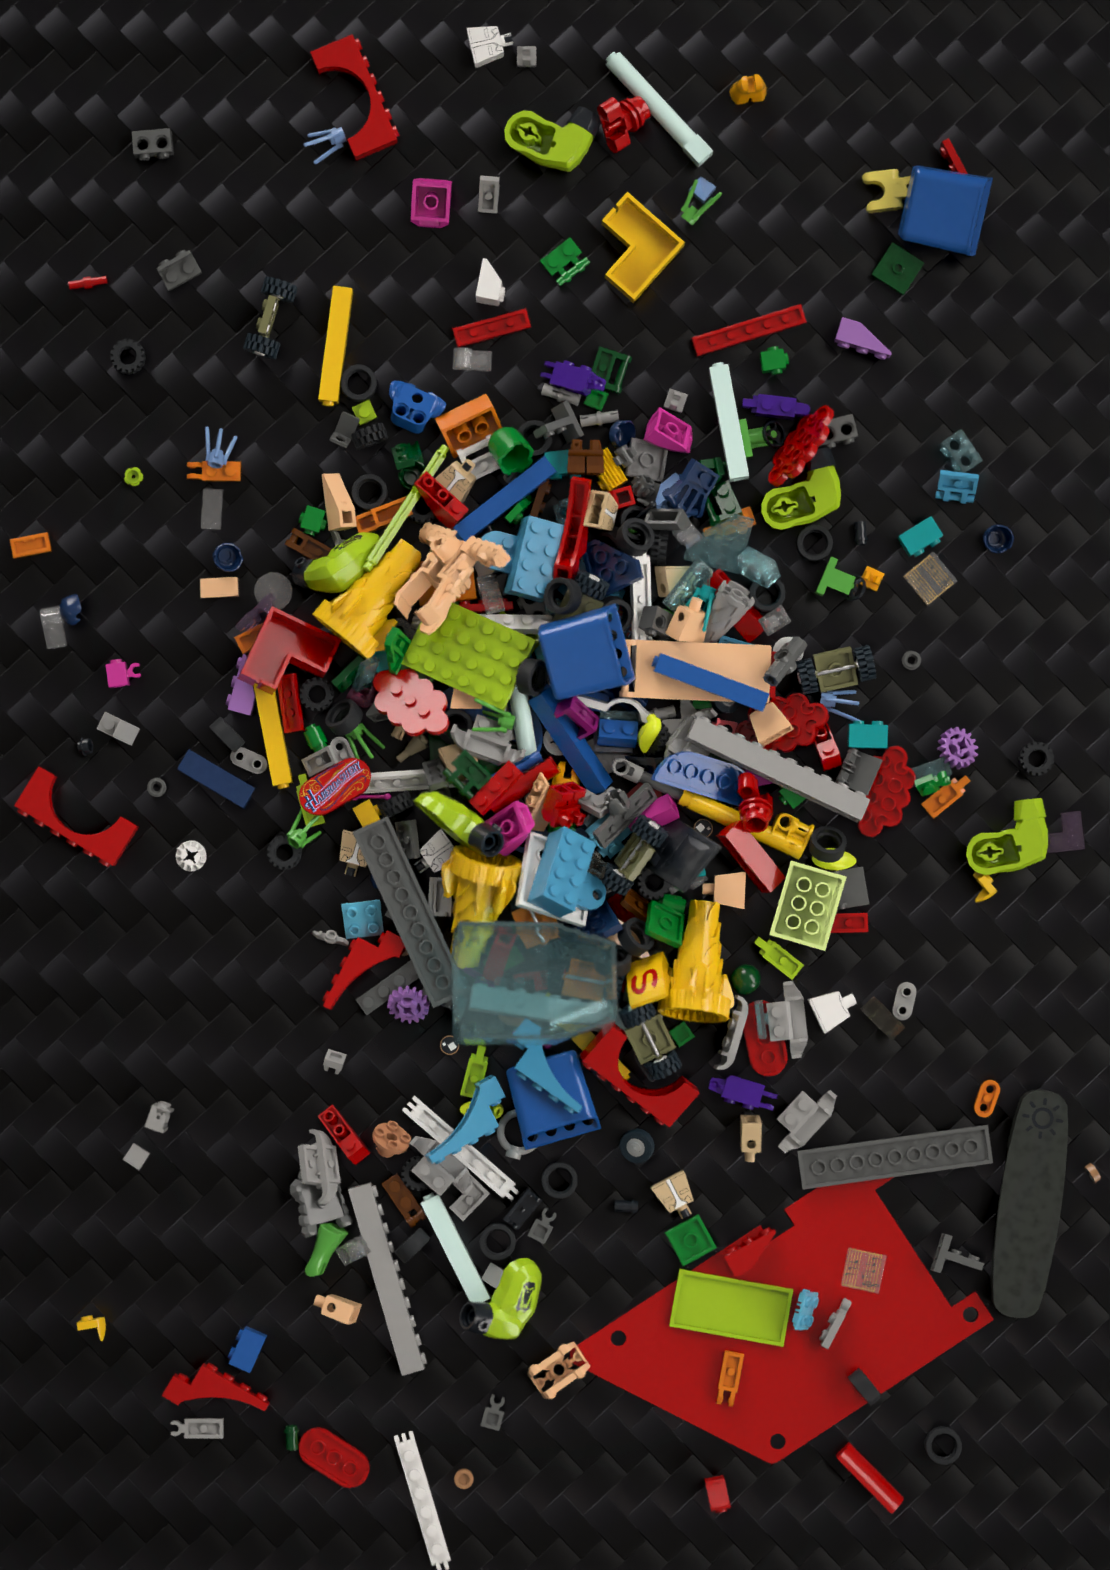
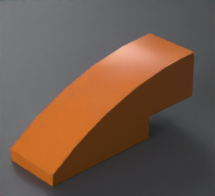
M407 496L357 515L356 524L358 532L371 533L388 526ZM412 510L407 517L413 515Z

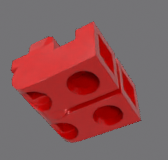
M573 781L562 783V785L549 786L542 808L543 819L550 822V826L553 828L559 826L570 828L573 823L577 826L582 825L585 814L580 812L581 805L578 804L579 798L585 797L587 790Z

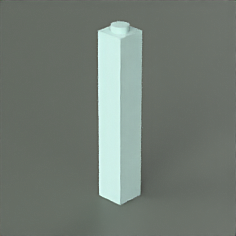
M723 362L714 363L712 367H709V375L729 481L749 479L728 364H723Z
M433 1192L424 1196V1201L421 1202V1205L469 1301L484 1302L490 1299V1295L441 1197L438 1194L434 1195Z

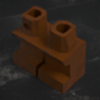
M573 439L571 449L568 452L567 475H584L585 458H587L586 475H604L603 450H601L600 440H590V450H582V440Z

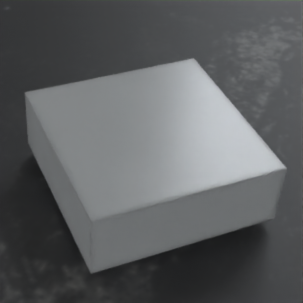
M133 1143L123 1160L140 1170L150 1153Z

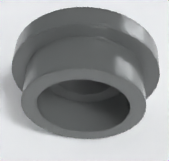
M908 651L902 657V664L906 669L914 670L920 666L921 657L915 651ZM909 657L914 658V664L908 663Z
M153 778L147 785L149 794L154 797L162 796L167 789L165 781L161 778ZM155 784L160 785L161 788L159 791L154 790Z

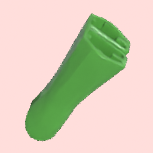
M334 1223L320 1224L313 1253L305 1268L307 1276L313 1277L324 1273L330 1257L348 1235L344 1228H340Z

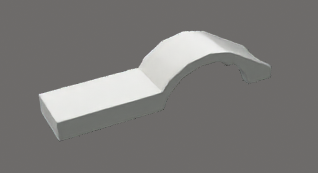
M585 695L576 696L587 707L605 712L616 703L625 702L632 704L638 709L641 720L644 723H647L646 717L650 715L638 701L630 697H618L610 702H606Z

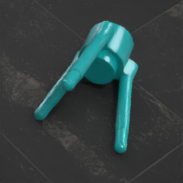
M702 584L701 588L697 587L692 597L700 595L699 598L705 602L703 611L706 614L702 632H706L712 603L717 589ZM692 597L688 600L685 606L689 607Z

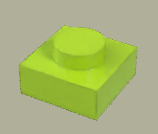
M370 400L352 407L355 416L360 419V426L377 418Z

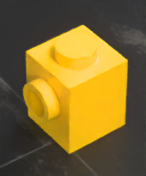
M370 799L352 808L362 827L380 820L379 816L382 815L377 804L373 806Z

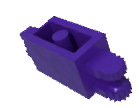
M566 360L563 363L545 361L544 366L554 370L552 374L541 372L540 377L550 380L549 383L554 387L560 389L563 387L567 391L585 396L589 395L592 390L603 392L606 380L591 371L592 368L585 365L576 367L574 363Z
M765 394L753 395V399L743 398L742 408L752 409L751 413H755L756 416L793 420L795 416L804 417L808 415L811 407L806 403L796 402L797 398Z
M733 1075L726 1077V1079L711 1077L708 1089L721 1094L725 1102L735 1104L737 1101L743 1103L742 1107L751 1110L754 1107L773 1110L774 1106L772 1104L760 1102L762 1095L771 1099H777L778 1096L777 1094L764 1091L765 1085Z

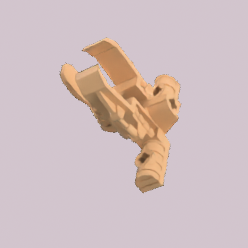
M425 522L419 531V540L423 544L429 545L432 552L427 554V558L421 564V567L410 575V579L396 593L395 606L408 620L411 607L432 585L436 589L433 596L420 610L414 612L422 622L420 625L421 633L432 634L446 619L452 605L451 603H455L456 598L459 599L461 597L460 594L463 595L465 590L470 589V575L473 573V566L477 561L486 567H491L492 565L498 568L504 567L511 559L510 555L505 552L502 545H496L487 540L483 541L481 538L476 539L474 536H471L466 542L460 541L455 536L457 531H451L449 528L445 529L443 526Z

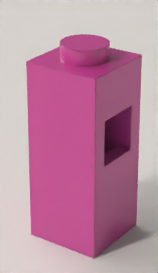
M669 794L657 798L641 813L661 826L680 818L677 804ZM636 819L628 826L631 831V827L636 821Z

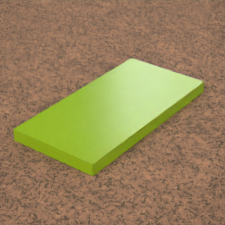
M679 1268L669 1326L783 1347L793 1289Z

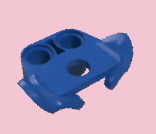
M392 381L389 395L393 401L391 421L395 425L413 433H421L431 418L440 416L444 411L446 402L432 392L426 393L415 388L416 386L410 383ZM420 395L423 401L415 403L412 400V396ZM397 412H401L404 415L400 416L397 414ZM414 420H420L422 423H416Z

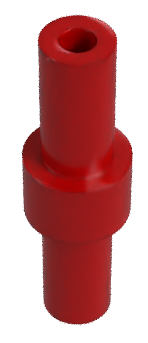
M89 276L83 277V280L68 282L69 289L82 287L87 289L93 288L94 285L106 284L107 277L91 278Z

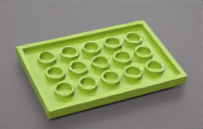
M451 603L452 605L446 619L432 634L421 633L419 625L401 664L504 711L516 687L518 668L524 659L530 658L537 641L455 603Z

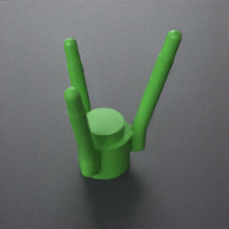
M697 179L694 181L686 202L681 208V211L684 212L681 217L692 225L722 195L719 192L713 198L711 197L699 210L692 205L689 208V203L698 183Z
M478 698L474 699L475 702L500 713L499 715L486 710L482 711L483 714L497 718V725L501 727L472 728V731L506 733L507 729L512 731L515 715H511L510 712L503 711Z
M360 723L356 729L345 736L350 743L355 758L360 759L353 739H358L365 752L372 759V753L361 738L363 732L382 749H385V746L366 729L363 723Z
M300 810L291 830L286 834L288 836V843L296 849H302L307 843L322 833L321 831L314 833L306 839V832L320 816L315 815L303 830L300 828L295 830L302 817V810Z

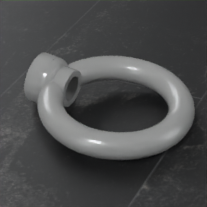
M514 1109L507 1112L500 1119L499 1127H497V1138L500 1145L506 1150L505 1156L520 1160L521 1155L528 1154L536 1148L525 1150L524 1147L513 1146L506 1140L504 1134L505 1126L509 1120L517 1117ZM535 1134L534 1139L532 1141L537 1140L538 1134Z

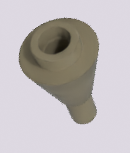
M423 734L413 736L405 750L396 758L401 763L410 755L428 748V739Z

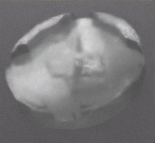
M270 572L258 579L254 595L257 602L263 608L270 610L273 606L280 610L289 604L293 589L290 581L284 575Z

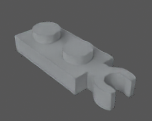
M844 1298L836 1313L832 1312L828 1320L830 1323L828 1329H824L819 1337L821 1346L829 1349L852 1304L850 1300Z
M185 1418V1423H181L178 1420L171 1422V1425L179 1427L178 1431L171 1432L172 1436L184 1433V1438H224V1418Z

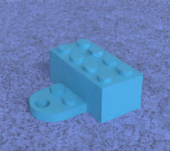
M527 516L521 519L517 536L501 531H492L481 537L483 541L487 540L496 545H502L505 552L510 555L511 559L504 567L498 568L492 565L491 567H486L508 574L504 593L536 602H544V590L553 579L554 563L561 544L564 525Z
M565 826L549 833L527 902L558 918L575 912L576 907L585 911L600 907L606 898L605 884L599 880L595 873L588 870L596 843ZM593 891L598 893V900L594 899Z

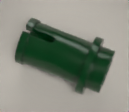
M287 1425L284 1433H286L287 1450L299 1449L297 1434L299 1429H297V1425Z

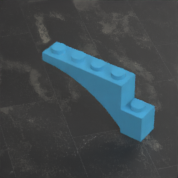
M525 1019L512 1037L515 1040L514 1045L521 1050L527 1049L515 1066V1070L518 1071L516 1075L523 1080L530 1079L533 1082L532 1086L540 1092L543 1089L549 1093L548 1097L556 1103L561 1101L565 1104L563 1108L571 1114L574 1112L579 1114L583 1107L562 1088L548 1066L541 1044L540 1034L542 1030Z
M489 1075L474 1084L476 1087L474 1095L463 1119L447 1139L435 1149L425 1154L428 1162L438 1164L445 1160V1156L450 1153L454 1155L462 1150L461 1147L466 1144H475L479 1141V1137L491 1135L495 1132V1128L499 1127L489 1105L491 1107L498 1105L502 1102L501 1099L506 1096L495 1076Z

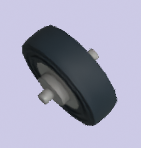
M631 1129L620 1140L622 1155L632 1163H643L654 1152L655 1144L653 1138L642 1129Z

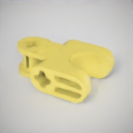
M898 169L874 171L862 175V180L865 184L879 185L884 192V196L881 199L868 203L866 211L868 213H878L902 209V200L906 199L907 187L911 176L899 178Z

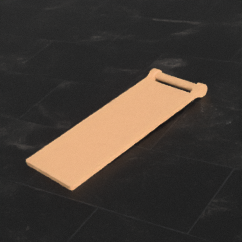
M625 639L629 655L631 645L636 646L635 692H629V685L621 686L619 697L734 702L654 672V667L651 665L655 655L659 656L660 653L767 692L770 696V684L766 683L763 679L766 671L771 666L772 647L770 645ZM622 667V676H625L627 670Z

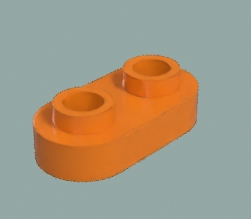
M986 1080L980 1086L974 1103V1111L980 1117H988L994 1110L1000 1093V1086L996 1081ZM988 1086L993 1087V1091L991 1093H988L986 1091V1088ZM981 1104H986L987 1108L985 1111L980 1110Z

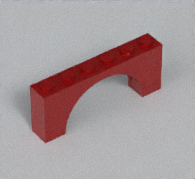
M353 34L310 53L319 74L326 71L348 73L357 78L369 93L371 108L367 122L356 135L347 139L355 160H359L397 144L396 137H399L396 126H391L389 120L392 117L389 109H384L382 102L385 100L381 91L377 92L374 86L377 84L374 74H369L368 72L369 62L366 56L362 57L359 51L362 49L358 38L354 39Z
M38 766L14 805L19 808L17 812L25 817L29 814L35 818L33 822L42 827L47 825L51 828L50 832L58 837L61 835L68 838L66 842L76 847L78 844L83 847L85 854L91 857L96 855L100 858L99 862L107 867L110 865L115 866L139 826L120 816L114 825L97 834L83 835L70 830L58 819L52 804V790L57 776Z
M609 1020L580 1054L583 1060L582 1064L589 1070L594 1069L597 1072V1076L603 1081L607 1079L611 1082V1086L616 1091L624 1092L626 1094L625 1097L630 1102H637L641 1105V1110L646 1114L651 1113L654 1115V1119L660 1125L665 1124L670 1128L699 1095L697 1087L684 1076H681L674 1083L659 1089H643L629 1083L621 1075L618 1066L621 1047L628 1037L622 1028Z

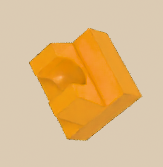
M866 566L862 575L866 582V587L877 591L884 573Z

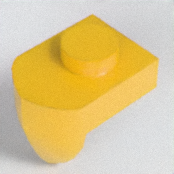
M977 872L973 874V877L983 888L976 897L975 902H982L991 898L997 892L991 884L993 879L989 875Z
M93 1315L81 1317V1320L77 1322L78 1330L97 1327L100 1341H103L106 1331L105 1317L93 1318Z

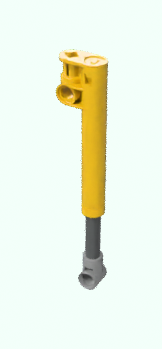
M616 758L611 763L613 773L636 784L638 782L642 784L645 782L649 783L653 789L665 795L669 794L670 797L678 800L677 804L683 807L686 806V808L724 826L740 820L738 810L710 797L651 780L652 774L644 771L643 767L628 760ZM619 761L625 764V769L622 772H618L615 768ZM779 813L775 817L772 826L768 825L767 829L763 832L750 833L757 841L799 860L812 835L814 825L804 824L790 814ZM786 816L789 819V823L787 826L782 827L780 819Z

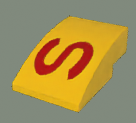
M663 951L631 962L630 972L627 973V990L631 1009L668 996L670 977L668 975L669 963Z

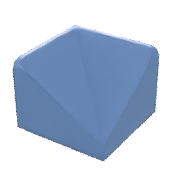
M700 177L693 196L704 204L716 189V186Z

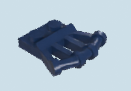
M691 458L682 475L679 474V480L670 488L665 489L662 495L664 499L668 500L671 509H683L686 515L701 518L707 497L720 475ZM681 490L678 497L675 499L674 496Z

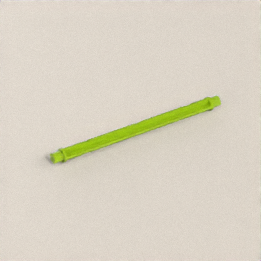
M442 444L439 450H436L420 477L426 471L432 477L434 476L449 450L446 445ZM415 485L367 557L366 563L363 566V569L367 572H370L377 565L420 498L421 494Z

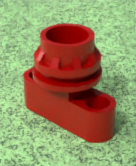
M640 96L626 98L620 102L611 97L597 106L607 145L613 153H617L630 145L631 141L628 130L631 132L637 131L644 125L645 120L650 117V109Z
M742 773L738 776V794L744 800L739 805L740 820L745 830L752 833L763 832L767 829L773 815V798L769 793L760 795L758 779L753 774Z

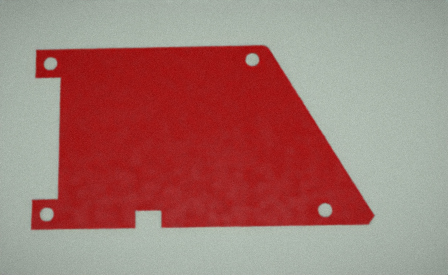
M890 1177L815 1188L784 1209L794 1226L771 1240L753 1268L736 1278L723 1255L727 1254L725 1251L730 1247L736 1246L738 1248L743 1245L742 1241L751 1236L753 1239L760 1236L759 1232L763 1230L760 1225L691 1270L793 1289L783 1347L670 1327L677 1280L577 1346L590 1364L587 1371L768 1463L774 1464L868 1403L848 1379V1376L858 1368L862 1370L880 1394H882L994 1319L976 1291L954 1306H950L875 1191L894 1178ZM850 1248H852V1249H857V1250H861V1251H866V1252H871V1253H875V1254H880V1255H882V1257H881V1256L878 1257V1255H876V1257H875V1255L873 1254V1257H874V1258H879V1259H878V1262H877V1259H875V1262H874V1260H872V1262H871V1258H873V1257H872V1254H870V1257H869V1253H865V1252H862V1254H861V1252L859 1251V1254H858V1251H856V1254H855V1250H853V1254H852V1250H851ZM856 1259L858 1260V1263H853V1262H851V1264H850V1262H849L850 1260H851V1261L854 1260V1262L856 1261ZM849 1264H850V1267H852V1264H853V1268H850V1269H849V1273H851V1278H850V1274H848V1278H847V1275H845V1278H844L845 1269H846V1273H848ZM869 1268H870V1271H872V1268H873V1270H875V1268H876L875 1276H874V1273H873V1272H868V1271H869ZM868 1273H869L868 1281H870L871 1284H872V1282H873V1284H875V1282H876V1284H878L879 1287H875V1290H874V1291H869V1290H864V1289H860V1288L850 1287V1286H846V1285H842V1284H845V1283H846V1284L848 1285V1283H849V1285H851V1283H852V1286H854V1283H855V1286H856V1287H861V1288H862V1287H863V1288L866 1287V1289H868V1287L866 1286V1282H864V1283H865L864 1286H863L862 1282L864 1281V1277H865V1281H867V1277H866V1276H868ZM803 1289L810 1290V1292H818L819 1302L812 1314L814 1320L808 1330H795L792 1320L794 1312L799 1313L795 1311V1309H800L797 1303H802L798 1301L800 1292ZM846 1298L852 1304L829 1349L821 1346L819 1337L824 1329H828L830 1325L828 1320L832 1312L836 1313L842 1300ZM968 1307H974L978 1311V1318L974 1322H967L963 1317V1312ZM622 1331L625 1333L626 1341L623 1345L616 1346L612 1343L611 1335L613 1332ZM575 1347L570 1350V1359L573 1358V1354L576 1352ZM725 1350L744 1354L738 1391L735 1393L733 1407L728 1406L731 1391L726 1390L723 1392L721 1405L716 1404ZM583 1360L575 1361L573 1364L581 1367L585 1362ZM775 1434H781L785 1438V1445L781 1449H775L770 1444V1439Z

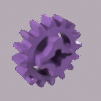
M959 727L950 728L941 734L942 738L938 740L941 746L937 749L942 751V754L939 756L945 757L944 763L950 762L951 768L954 766L957 769L966 768L975 761L974 757L978 756L974 752V750L978 749V746L973 744L976 739L970 738L971 733L965 734L964 728L962 730H959Z
M406 986L405 989L399 987L398 991L393 990L392 995H389L387 1008L390 1009V1014H395V1019L401 1018V1022L408 1020V1023L411 1024L412 1020L417 1023L419 1018H425L429 1011L430 1001H427V995L422 996V990L417 992L416 987L413 989H409V986Z

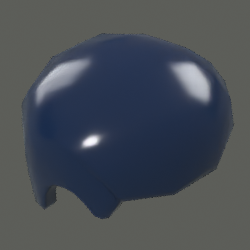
M629 420L616 421L609 430V440L615 449L625 444L628 445L630 439L636 437L635 426Z
M996 524L984 532L983 543L990 552L1003 553L1013 545L1014 536L1007 526Z
M222 543L216 547L213 553L214 564L224 572H233L239 569L243 562L240 549L233 543Z
M77 594L64 597L60 603V615L69 625H76L81 620L76 617L81 612V605Z

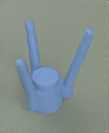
M335 127L330 130L307 135L308 137L327 136L304 143L305 147L329 140L331 145L335 144L334 147L316 159L314 164L319 163L331 153L343 147L342 143L347 140L342 127L337 129Z
M206 426L205 461L212 468H222L223 465L227 464V459L235 445L237 436L233 437L224 455L223 451L220 450L223 429L220 428L216 448L211 452L209 427Z
M856 690L822 692L820 704H823L828 712L851 721H861L831 708L835 707L836 703L859 705L857 701L837 699V696H835L855 694Z

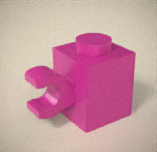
M121 659L110 660V664H106L109 688L130 686V677H141V674H134L133 669L140 667V664L133 663L128 669L127 663L122 662Z

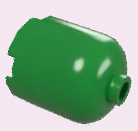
M503 427L491 435L488 449L503 473L511 475V473L517 471L522 473L528 469L533 462L532 455L534 450L517 429Z

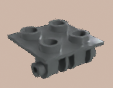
M851 747L847 751L848 753L835 783L846 784L849 786V789L868 795L883 760Z
M863 867L832 872L846 876L837 910L869 904Z

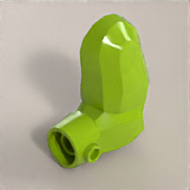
M1042 798L1014 801L1015 828L998 833H980L972 838L967 846L966 856L969 865L975 872L983 875L1011 872L1046 858L1048 830L1045 823V817L1047 816Z

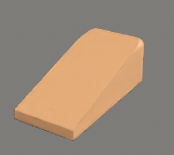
M239 578L200 579L201 598L239 597Z

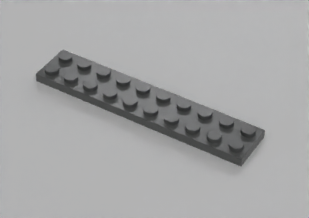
M388 816L354 831L353 835L433 1008L467 993L468 990Z
M988 1125L797 1151L802 1189L993 1163Z

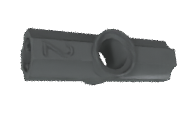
M794 636L785 649L777 651L774 654V663L763 677L764 681L771 686H777L786 674L793 672L797 668L796 661L807 647L806 641Z

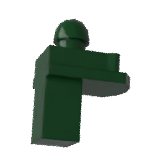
M721 457L698 461L720 475L716 483L725 475L724 470L727 469L725 461L721 460Z

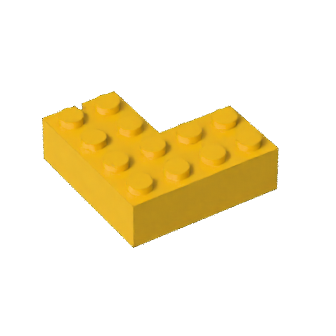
M628 192L616 204V209L613 207L602 220V225L628 247L605 274V279L634 303L685 244L681 238Z

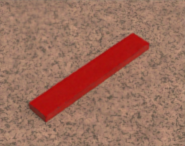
M799 304L695 336L691 339L698 357L802 325L807 321L802 305Z

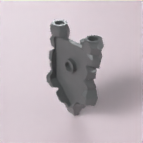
M301 1171L299 1172L298 1179H295L290 1185V1194L300 1204L298 1209L302 1236L309 1238L317 1235V1225L335 1220L340 1228L352 1225L353 1218L349 1215V1208L344 1203L343 1195H341V1183L338 1184L337 1192L328 1204H319L318 1200L322 1197L323 1190L317 1189L316 1185L302 1184Z

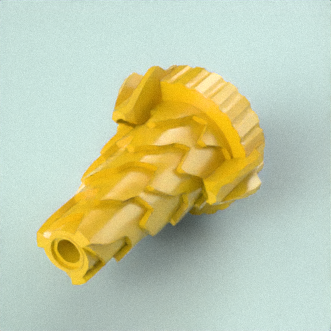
M401 538L390 552L385 553L380 558L377 565L370 572L366 571L344 593H340L339 596L330 602L324 599L312 615L332 634L342 639L343 643L365 659L371 658L376 651H385L384 642L386 635L397 624L395 619L387 620V616L395 606L396 593L410 579V575L419 566L421 553Z
M463 845L453 847L449 859L442 863L443 896L450 898L454 894L455 899L453 906L454 920L451 932L454 934L450 953L457 968H478L481 952L485 951L488 936L491 933L494 922L516 892V885L519 883L522 861L511 854L503 856L498 853L494 857H485Z
M704 900L690 901L686 930L683 933L682 945L678 948L677 959L674 960L673 968L668 967V975L670 977L668 996L657 1000V1011L659 1014L673 1019L699 1023H721L729 1020L730 1009L734 1006V996L727 974L722 975L723 959H720L722 945L719 940L721 922H718L720 903Z

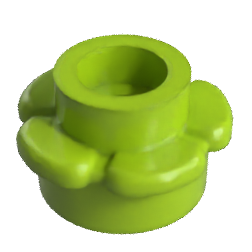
M136 467L129 468L125 472L124 480L127 484L137 486L143 480V474Z

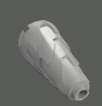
M726 580L721 583L712 603L703 643H717L752 608L755 600L753 596L751 599L748 598L750 592L742 585L731 580L728 584H726Z

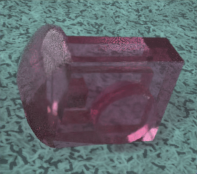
M354 683L346 699L353 700L363 708H369L374 703L376 691L374 686L368 689Z

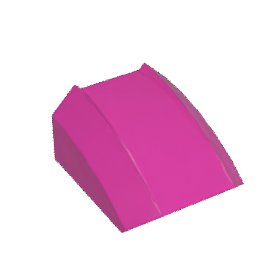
M414 179L411 222L419 227L442 228L448 225L452 182L436 179Z
M659 407L647 424L643 440L669 451L690 453L693 440L692 427Z
M514 801L485 821L490 826L495 823L502 829L501 834L503 835L504 844L499 854L503 856H508L525 841L535 825L528 805L519 801Z

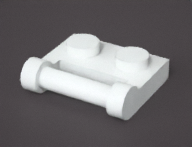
M491 434L485 436L486 439L463 450L461 448L456 450L462 464L466 460V456L488 446ZM490 452L471 460L475 464L471 473L476 476V479L499 469Z

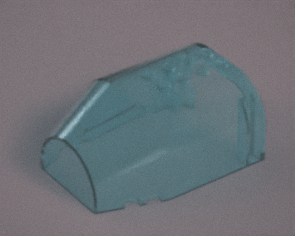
M458 922L454 930L452 944V1025L455 1044L555 1045L617 1021L616 942L593 934L589 935L580 932V930L565 927L557 922Z

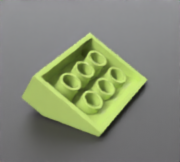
M790 861L769 935L825 951L846 876Z

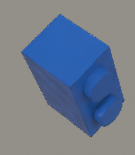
M600 719L597 728V745L635 748L638 722Z
M247 1326L244 1330L240 1329L236 1340L239 1342L236 1348H231L228 1358L231 1359L229 1364L250 1373L267 1335Z

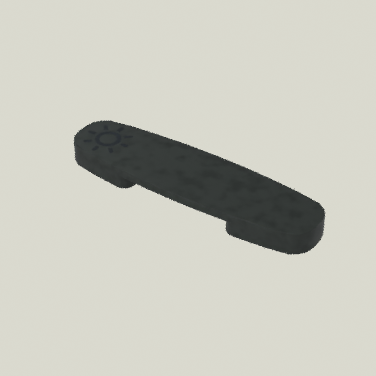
M1038 1089L1024 1093L1019 1100L1007 1143L1008 1152L999 1196L994 1249L991 1260V1301L994 1307L1003 1315L1014 1318H1028L1034 1315L1040 1307L1052 1263L1060 1220L1067 1158L1068 1108L1065 1100L1059 1094L1051 1091Z

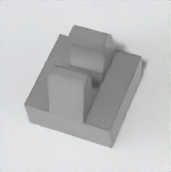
M517 46V67H536V46Z
M669 389L664 408L682 413L688 394Z
M328 1049L323 1063L324 1070L328 1071L329 1067L336 1069L335 1074H339L347 1054Z

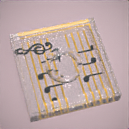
M934 552L903 576L927 606L957 582V579Z
M848 1247L841 1286L879 1294L887 1256Z

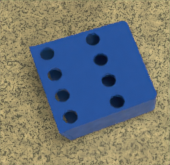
M918 165L914 166L898 235L905 241L974 256L978 246L993 178Z
M616 603L538 627V638L555 699L561 700L626 686L636 679ZM610 612L613 617L611 621L608 622V614ZM611 630H615L617 632V638L614 640L612 638ZM615 648H618L622 651V656L620 658L617 657ZM620 667L626 668L627 673L625 676H622Z
M570 1050L545 1058L554 1077L562 1088L583 1107L579 1114L576 1112L571 1114L563 1108L565 1104L561 1101L556 1103L548 1097L549 1093L544 1089L541 1092L532 1086L533 1082L530 1079L523 1080L516 1075L518 1071L515 1070V1066L507 1069L506 1075L525 1150L602 1129L576 1051ZM594 1119L591 1125H585L582 1122L583 1120ZM575 1123V1128L571 1131L564 1128L566 1125ZM557 1129L556 1134L553 1136H548L545 1132ZM538 1134L536 1141H529L527 1139L529 1136Z

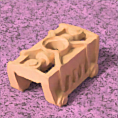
M571 1342L567 1345L566 1343L560 1345L557 1352L538 1365H531L527 1374L544 1399H553L557 1394L556 1392L575 1379L583 1378L590 1364L575 1342ZM575 1347L576 1352L573 1354V1358L570 1360L566 1358L564 1360L565 1354ZM583 1360L585 1362L578 1369H569L575 1361ZM561 1364L564 1367L562 1375H557L554 1372L555 1365ZM541 1370H549L545 1373L546 1376L544 1378L534 1379L533 1376ZM555 1379L553 1386L543 1392L542 1388L545 1382Z

